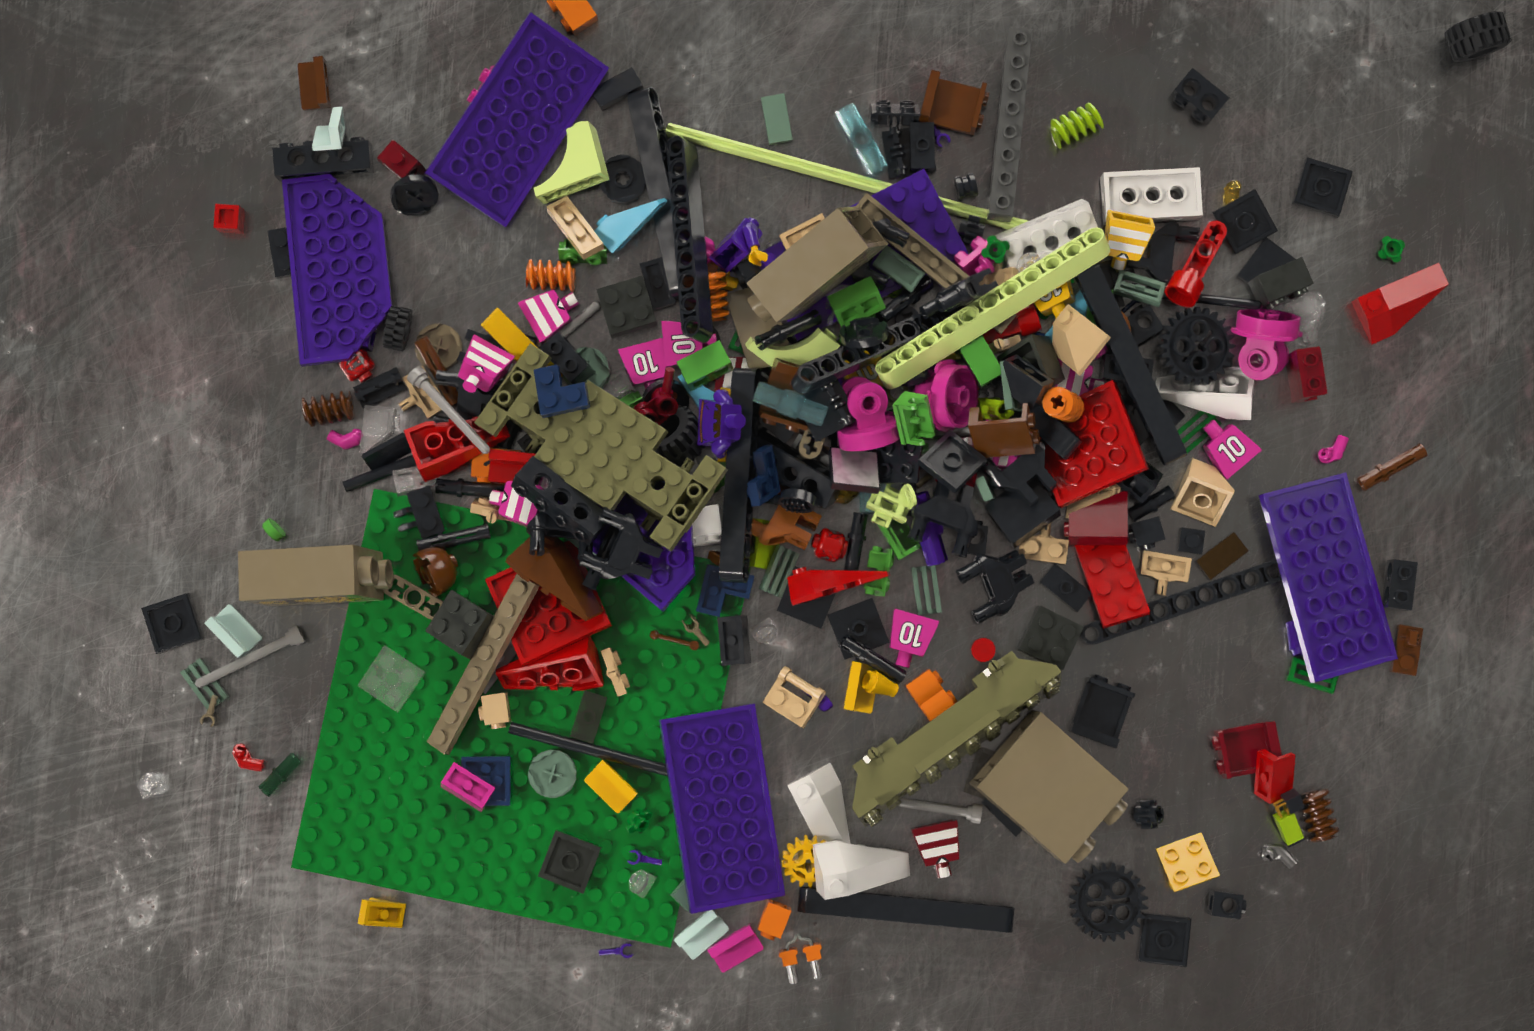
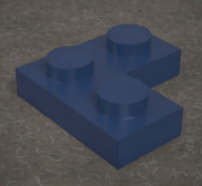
M557 364L534 369L539 409L542 418L590 408L585 382L563 387L560 367Z
M764 445L753 452V464L758 476L747 483V495L751 500L752 506H761L781 492L772 445Z
M707 564L696 612L720 617L725 594L749 599L755 576L749 574L746 583L721 582L719 567Z
M511 756L461 757V767L495 787L486 806L511 805Z

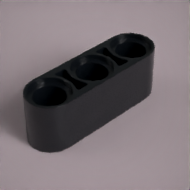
M1043 405L1030 410V413L1034 412L1035 414L1034 428L1039 429L1040 437L1057 454L1067 460L1080 446L1082 440L1061 420L1048 415ZM1022 411L1018 414L1020 418L1022 417Z

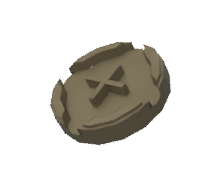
M435 323L426 326L419 332L416 341L428 336L446 370L451 369L458 363L457 358L459 352L463 350L461 337L452 327ZM415 345L414 350L417 359L421 362V364L424 367L428 368L421 353Z

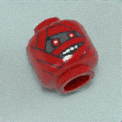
M360 348L350 361L339 362V367L349 381L355 382L359 380L363 383L373 376L371 371L374 369L375 363L364 348Z
M823 528L819 534H814L811 547L814 548V554L817 558L836 562L839 558H844L848 541L845 540L842 532Z

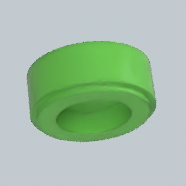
M268 518L262 524L265 532L273 540L279 542L286 536L283 529L271 518Z

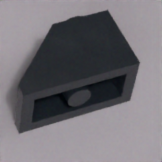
M1017 354L1005 359L1003 366L1012 397L1019 401L1021 406H1023V403H1028L1030 410L1043 405V397L1052 388L1055 381Z

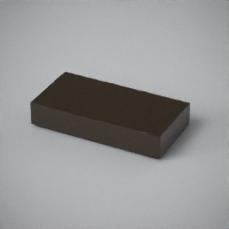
M1233 532L1195 562L1207 578L1212 580L1249 550L1236 533Z

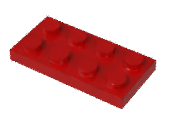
M1074 545L1103 629L1150 614V609L1126 545Z

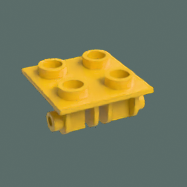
M1202 833L1156 849L1169 879V886L1174 892L1220 876Z

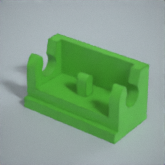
M871 276L827 296L841 327L844 324L847 327L850 325V321L854 319L869 317L886 309Z
M982 335L959 349L980 386L983 387L1001 377L1000 364Z
M720 340L676 362L690 391L733 370L732 363Z
M904 391L892 405L901 444L923 446L925 445V440L918 438H933L936 435L928 395Z
M892 519L888 528L878 525L898 561L921 548L917 541L907 538L910 531L907 522L901 524Z

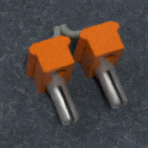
M801 934L794 935V939L786 944V949L779 951L783 967L786 966L788 970L790 984H794L791 968L795 984L798 983L795 967L798 964L796 956L798 949L796 947L789 948L791 944L797 941V937L801 941L809 942V944L802 947V950L806 953L807 962L810 961L814 979H817L814 963L817 966L819 979L822 978L819 959H822L820 953L822 949L821 943H813L811 939L801 937Z

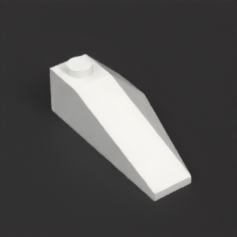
M1240 367L1223 368L1225 374L1220 375L1216 373L1218 380L1212 381L1209 378V384H1202L1201 380L1199 385H1193L1192 381L1190 384H1184L1183 379L1180 381L1175 380L1176 375L1156 378L1155 385L1162 399L1225 419L1251 420L1255 380L1247 377Z
M831 763L787 784L813 836H817V842L824 839L826 842L836 840L851 844L842 785Z
M836 840L813 844L816 891L825 900L849 896L910 876L909 853L906 851L881 847L873 848L862 844L854 845Z

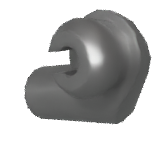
M1268 845L1262 850V857L1267 862L1281 860L1289 869L1298 862L1284 845Z

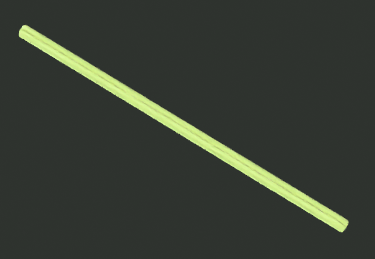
M668 123L666 127L667 137L678 135L693 144L868 192L877 193L893 185L892 183L680 125ZM939 197L947 213L967 219L969 215L981 218L980 222L1007 230L1027 222V220L1012 217L1011 222L987 220V209Z

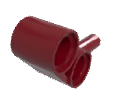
M671 367L665 368L663 385L654 390L651 396L652 400L640 402L633 408L644 416L649 415L647 418L658 425L674 415L678 409V403L673 396L674 392L672 390L675 369Z

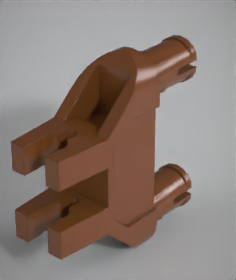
M779 484V485H780V490H781V492H782V490H784V489H789V488H790V487H788V486L785 487V486ZM778 505L769 524H763L755 519L752 520V535L758 537L759 543L763 545H776L788 542L805 550L812 534L799 528L796 524L815 531L822 516L814 511L809 513H792Z

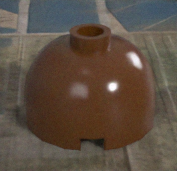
M429 547L413 554L417 558L413 560L416 572L423 585L429 584L431 589L427 591L432 596L437 597L453 586L457 576L456 567H458V562L453 554L448 555L445 550L439 547Z

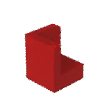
M215 204L213 228L222 233L243 234L245 210L240 205Z

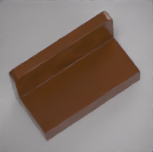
M323 56L313 57V62L298 63L301 108L304 111L331 108L327 61Z

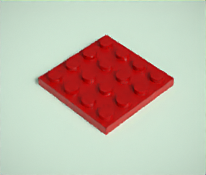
M1113 380L1079 395L1084 403L1082 416L1075 422H1063L1082 440L1080 446L1067 460L1057 454L1045 442L1044 468L1057 482V486L1052 490L1057 504L1061 508L1149 469L1117 384Z
M570 541L565 542L564 544L585 578L588 570L586 567L579 565L580 560L577 559L578 548ZM511 567L485 579L497 609L517 574ZM540 586L515 631L511 642L521 665L524 667L611 627L612 624L597 590H592L604 611L602 614L585 621L562 606L559 598L551 593L548 595L543 593Z

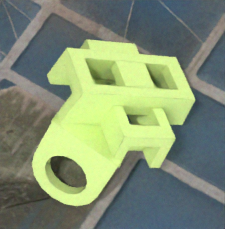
M909 483L902 486L900 490L891 487V484H886L883 492L879 491V494H871L866 508L874 511L871 522L888 528L892 519L901 524L906 523V516L909 510L917 506V499Z

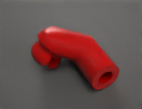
M238 743L233 747L232 754L240 768L259 772L263 771L264 760L252 758L248 749L242 743Z

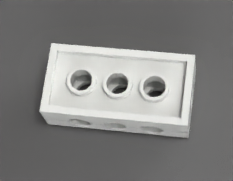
M1200 167L1104 172L1100 177L1103 225H1106L1108 210L1152 218L1153 222L1199 220L1203 216ZM1170 191L1178 192L1180 199H1173ZM1146 192L1154 193L1156 201L1149 200ZM1122 194H1130L1132 202H1126L1122 198Z
M1080 199L994 236L1000 241H1007L1010 247L1006 250L1003 260L1005 267H1014L1020 273L1091 228H1098L1089 202ZM1074 227V234L1068 237V230ZM1052 236V243L1049 246H1046V239ZM1030 245L1031 251L1024 256L1023 251L1025 247Z

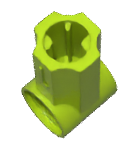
M998 397L978 398L977 407H980L983 419H1009L1014 415V411L1005 410L1004 400Z

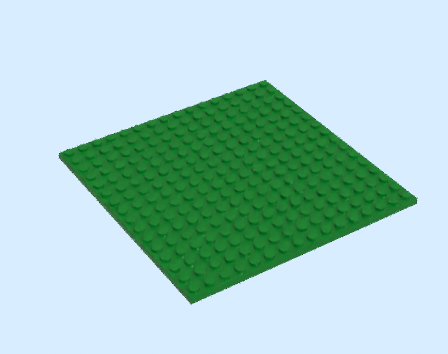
M374 489L361 547L383 552V560L389 559L392 563L393 575H398L425 591L431 589L428 583L423 585L413 563V560L417 559L413 554L418 552L416 540L422 539L418 527L403 532L398 530L401 524L416 521L414 514L410 513L401 518H394L393 515L395 511L410 507L407 495ZM436 502L446 530L443 534L485 525L486 523H488L491 538L447 548L446 552L448 555L453 554L458 562V567H456L457 576L453 586L445 593L437 596V598L444 601L449 592L453 590L494 616L498 609L485 579L510 568L505 562L507 557L530 537L526 527L499 519L494 523H491V520L489 523L486 520V516L470 513L469 508ZM476 533L457 537L456 539L476 535ZM559 538L563 543L568 541L566 538ZM452 539L435 542V543H432L431 545L439 544V543H442V542L451 541ZM694 556L695 576L664 612L623 577L601 578L597 586V593L612 626L591 635V638L598 651L604 686L583 691H572V687H558V690H550V687L536 686L533 690L504 689L499 679H497L486 694L482 693L481 696L508 693L511 721L505 722L506 727L491 729V724L485 725L484 720L480 721L478 707L482 706L480 697L450 755H444L427 743L467 668L470 659L460 655L425 631L432 620L385 593L384 601L349 602L291 868L671 948L680 904L670 894L682 882L684 874L668 777L605 760L638 792L620 813H616L584 781L603 759L512 735L508 731L511 722L666 763L659 720L718 710L722 707L730 665L721 666L717 616L696 612L707 564L717 565L710 561L711 559ZM395 579L389 591H400L402 594L399 595V598L403 599V594L409 586L406 584L405 589L397 585L398 580ZM416 590L411 591L408 594V601L413 605L418 604L421 601V594ZM725 594L720 617L741 615L744 598ZM427 596L424 605L420 609L424 611V607H428L432 610L431 615L434 616L439 610L440 604L431 605L427 603L430 600ZM689 614H693L696 617L699 629L710 642L707 646L693 632L686 631L682 620L688 625L692 624L693 620ZM656 630L659 634L689 642L695 640L699 643V648L692 650L689 646L659 638L653 640L650 637V632ZM607 648H611L613 652H618L622 663L618 665L621 675L626 674L630 687L626 688L628 693L619 697L616 694L611 678L606 674L607 667L601 651ZM517 654L511 662L519 659ZM550 749L560 750L568 754L574 761L577 769L576 782L572 789L565 795L557 798H548L536 793L530 785L528 778L529 766L533 758L539 753ZM511 756V805L486 806L485 804L484 810L480 812L443 789L441 781L454 762L461 766V757ZM640 809L644 813L649 811L652 814L648 820L649 825L644 831H634L633 833L627 831L629 827L627 818L633 811ZM556 830L602 847L584 894L538 877ZM639 850L647 857L661 859L662 865L642 862L631 865L627 860L636 862L638 855L629 851Z

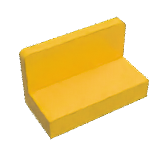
M851 662L843 709L872 713L875 694L867 693L861 687L863 675L868 670H875L868 664Z
M604 759L584 779L616 813H620L638 794Z

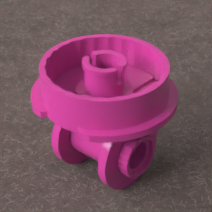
M1240 309L1237 311L1236 327H1231V332L1247 337L1246 344L1241 348L1238 357L1239 366L1247 377L1254 380H1264L1281 372L1286 367L1289 360V350L1285 342L1294 341L1298 337L1303 336V332L1300 331L1301 317L1293 313L1272 309Z
M944 359L938 362L932 375L924 382L915 385L913 393L928 395L934 427L941 432L966 427L968 425L970 408L977 407L978 383L970 367L960 365L952 359Z
M855 376L845 380L841 386L848 397V410L852 417L856 419V422L837 431L840 449L844 451H866L884 447L899 440L895 416H893V412L886 411L888 398L885 390L880 385L864 377Z

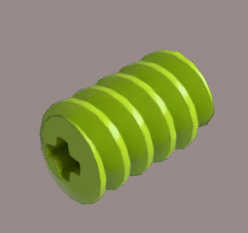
M1088 102L1085 104V109L1078 107L1076 113L1072 110L1069 111L1068 118L1062 114L1059 116V121L1052 119L1050 130L1057 147L1061 149L1062 140L1067 145H1070L1071 136L1076 141H1079L1078 133L1081 132L1087 137L1088 128L1093 133H1096V125L1098 124L1104 129V124L1098 110Z

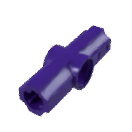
M928 491L915 493L917 506L930 499ZM927 522L923 540L920 542L927 566L939 565L948 560L941 537L944 530L943 526L933 522Z

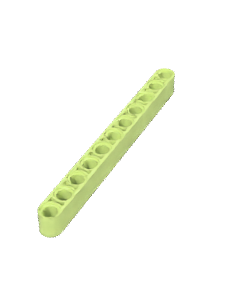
M1096 227L1085 231L879 360L875 370L884 387L895 389L1106 258L1110 253V246L1103 230Z

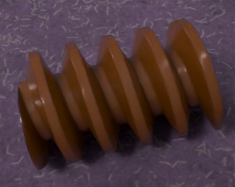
M340 391L339 399H336L334 394L330 393V399L326 400L322 394L320 402H317L315 397L311 396L310 404L307 403L305 398H302L301 404L304 420L306 423L308 421L311 427L316 426V421L320 425H325L326 418L330 424L335 422L336 417L339 422H343L345 415L350 421L354 419L355 410L350 391L348 397H345L343 391Z
M1319 789L1301 794L1306 796L1302 801L1305 805H1308V808L1304 809L1302 813L1310 814L1311 816L1305 820V823L1313 824L1307 832L1315 833L1316 835L1309 839L1310 842L1326 841L1338 837L1333 835L1339 832V828L1331 826L1337 819L1335 817H1328L1334 813V809L1326 807L1331 804L1332 800L1324 798V796L1329 794L1328 789Z

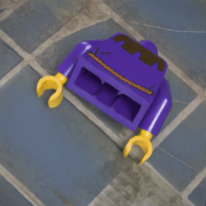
M744 218L709 256L720 267V271H724L727 274L721 279L727 282V286L723 287L725 290L733 291V288H737L738 279L730 276L732 268L748 254L749 262L760 267L762 266L761 260L766 262L768 259L767 253L759 251V239L762 236V231L759 229L758 221L754 218Z
M720 387V390L714 392V400L699 399L697 445L710 446L713 454L717 457V462H726L727 449L731 446L732 442L740 439L741 428L746 423L744 415L741 414V406L733 404V399L730 397L731 388Z

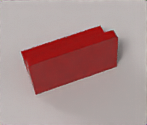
M490 449L488 456L490 461L489 482L506 484L507 481H513L519 470L536 454Z
M1266 749L1257 751L1254 794L1267 803L1272 804L1281 799V794L1293 789L1296 755L1291 752L1277 757Z

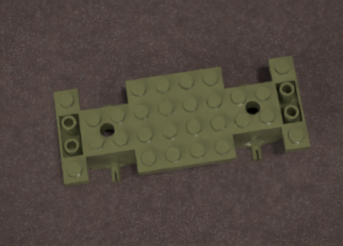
M530 343L474 423L489 434L497 437L507 421H512L532 438V441L524 451L535 454L541 445L534 457L586 497L603 508L605 506L614 511L625 495L648 514L640 525L647 532L656 520L660 521L650 535V538L672 552L714 494L715 488L728 471L727 468L707 455L692 475L689 472L695 463L689 458H686L681 467L673 464L655 452L668 434V431L589 380H587L586 385L590 408L542 418L538 414L540 409L534 369L546 367L552 358ZM665 481V486L662 489L655 490V485L658 482Z
M1011 651L998 661L992 660V662H989L988 668L972 679L975 690L899 745L891 737L879 747H871L868 750V754L852 766L858 774L852 809L864 826L867 827L870 824L871 827H874L883 820L884 810L888 808L891 811L902 803L900 799L906 794L909 796L914 795L922 788L920 786L921 783H924V785L927 782L930 784L935 783L942 777L941 772L947 768L952 770L962 763L961 758L967 753L969 756H972L982 748L981 743L988 739L991 742L1001 734L1002 725L1006 722L1009 725L1020 718L1019 714L1025 708L1031 710L1040 703V699L1042 700L1045 697L1051 699L1058 694L1061 686L1062 672L1056 664L1019 659Z

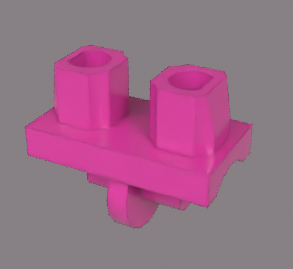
M977 236L970 244L973 250L972 253L968 255L964 251H959L954 256L957 267L968 276L990 268L992 273L995 271L992 265L995 261L989 257L984 258L981 254V250L988 243L987 240Z

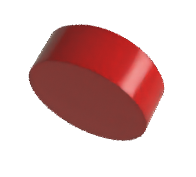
M979 638L971 646V654L977 661L987 662L995 655V645L990 639Z

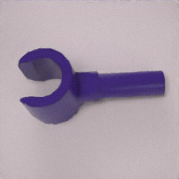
M934 126L935 145L943 148L939 143V138L941 136L945 137L946 141L950 143V136L946 133H941Z
M826 695L818 707L821 711L826 712L833 707V704Z
M639 850L629 851L638 855L636 862L627 860L631 865L639 864L640 862L662 865L661 859L647 857Z
M625 942L620 947L600 949L599 956L621 954L624 958H630L633 954H623V948L632 945Z

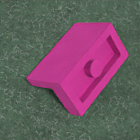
M455 762L441 781L443 789L480 812L484 810L485 804L495 790V787Z
M749 923L713 944L707 951L712 959L714 958L721 972L724 973L763 950V945Z

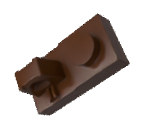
M1398 624L1394 644L1398 659L1392 660L1390 672L1416 676L1424 628Z

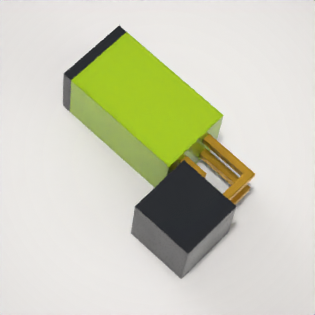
M1295 788L1281 794V799L1273 803L1277 812L1273 814L1282 840L1288 848L1305 840L1294 814L1305 808Z

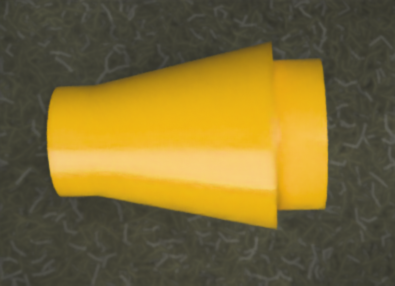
M868 670L863 675L861 687L867 693L894 697L899 689L897 683H894L877 670Z

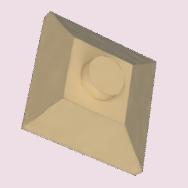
M1067 304L1053 322L1052 345L1056 356L1081 376L1111 337Z
M1192 458L1182 478L1171 509L1216 527L1235 490L1215 466Z

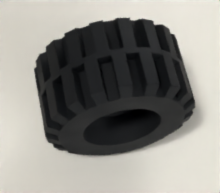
M1498 11L1480 14L1461 21L1444 33L1454 62H1465L1483 57L1504 48L1512 41L1504 14Z
M678 405L677 412L660 424L661 427L668 431V434L656 449V453L678 467L682 466L686 458L694 461L702 453L701 450L705 446L697 445L698 418L687 406L682 407Z

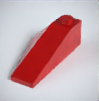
M1437 263L1360 296L1351 303L1370 344L1373 345L1397 333L1449 283L1440 264Z
M478 416L465 420L490 448L510 437L506 424L497 437H494L474 423ZM449 419V422L438 423L426 421L403 430L424 482L448 474L482 453L451 419Z
M806 567L793 570V575L787 577L793 606L891 575L889 571H807Z
M591 636L524 667L518 659L495 671L504 689L533 690L536 686L550 687V690H558V687H572V691H583L604 686L598 651Z

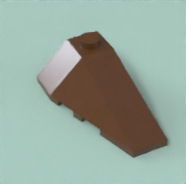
M545 536V554L542 556H537V551H535V555L529 554V537L507 557L505 562L522 579L527 582L532 580L542 587L541 591L546 595L551 593L559 598L562 606L583 620L592 619L604 611L592 590L582 585L585 578L566 545L558 537Z

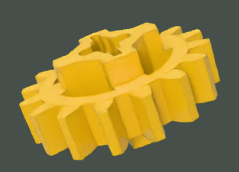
M804 835V840L800 841L796 837L794 845L791 843L787 844L788 851H783L782 853L784 858L782 860V867L785 868V876L791 875L790 882L793 883L798 880L799 887H802L805 882L808 883L809 888H812L813 882L816 881L813 844L826 842L824 839L817 842L816 835H814L812 840H808V836Z

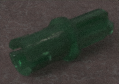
M290 753L277 768L273 767V772L258 786L259 789H262L261 791L270 797L283 782L288 781L287 777L301 763L299 757Z

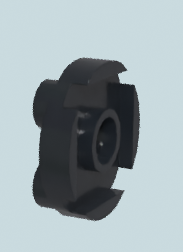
M620 154L609 158L605 162L610 180L600 183V187L609 200L618 203H630L644 193L646 182L642 164L629 155ZM620 173L630 177V180L626 181V185L616 182V179L620 178Z

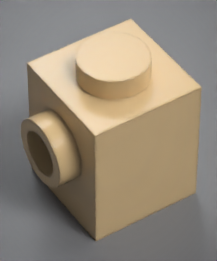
M508 693L481 696L482 706L478 707L480 721L484 720L485 725L491 724V729L506 727L505 722L511 721Z

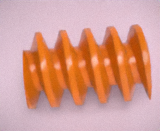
M529 259L526 267V289L529 283L532 290H536L539 283L542 290H546L548 284L551 290H556L559 284L561 291H565L567 285H569L570 291L574 292L576 266L572 268L570 261H567L565 268H563L561 261H558L556 267H553L551 260H548L546 267H544L542 260H539L537 265L534 266L532 259Z
M724 271L708 272L712 322L727 320L723 317L729 314V310L722 308L729 304L727 300L721 299L728 295L727 291L721 289L727 286L726 281L720 280L727 275Z
M1062 387L1051 388L1045 393L1042 400L1045 412L1063 422L1071 423L1077 421L1084 411V403L1081 397Z

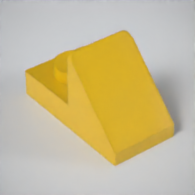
M378 898L362 899L357 924L402 928L406 904Z

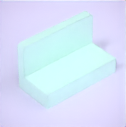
M333 107L329 125L316 127L312 143L313 151L342 149L346 130L343 107Z
M230 604L216 617L211 616L204 623L237 658L245 656L262 640V636Z
M709 910L674 937V941L694 960L727 933L729 927L715 910Z

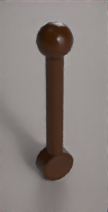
M656 630L650 632V637L653 640L657 638L689 646L692 650L699 648V643L695 640L689 642L659 634Z

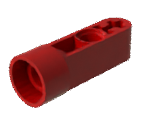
M1220 221L1209 222L1183 269L1175 271L1165 288V294L1173 303L1187 308L1195 306L1204 290L1202 280L1227 234V228L1224 223ZM1212 235L1215 236L1214 241L1209 240ZM1200 252H1203L1208 256H1203L1202 254H1200Z
M1034 303L1016 313L1017 316L1002 334H999L993 328L982 334L987 344H991L998 338L1003 340L1020 333L1024 337L1042 331Z

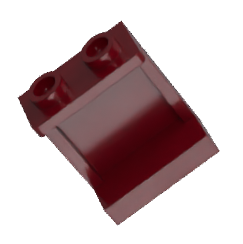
M1317 346L1296 349L1291 352L1286 368L1292 403L1317 400V396L1326 395L1327 386L1321 348Z
M1270 720L1215 730V736L1212 737L1214 751L1218 750L1219 760L1216 761L1217 771L1219 775L1222 774L1224 779L1255 773L1257 751L1266 749L1277 757L1282 756L1275 721Z

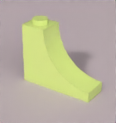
M589 121L577 122L573 127L566 129L567 149L561 165L547 181L534 188L535 196L543 204L610 180L597 130Z
M819 327L809 337L793 345L770 346L764 350H759L758 346L762 345V343L756 345L755 339L752 337L745 343L747 349L771 367L775 358L802 365L840 347L839 343L835 341L838 337L827 328L825 331H822Z

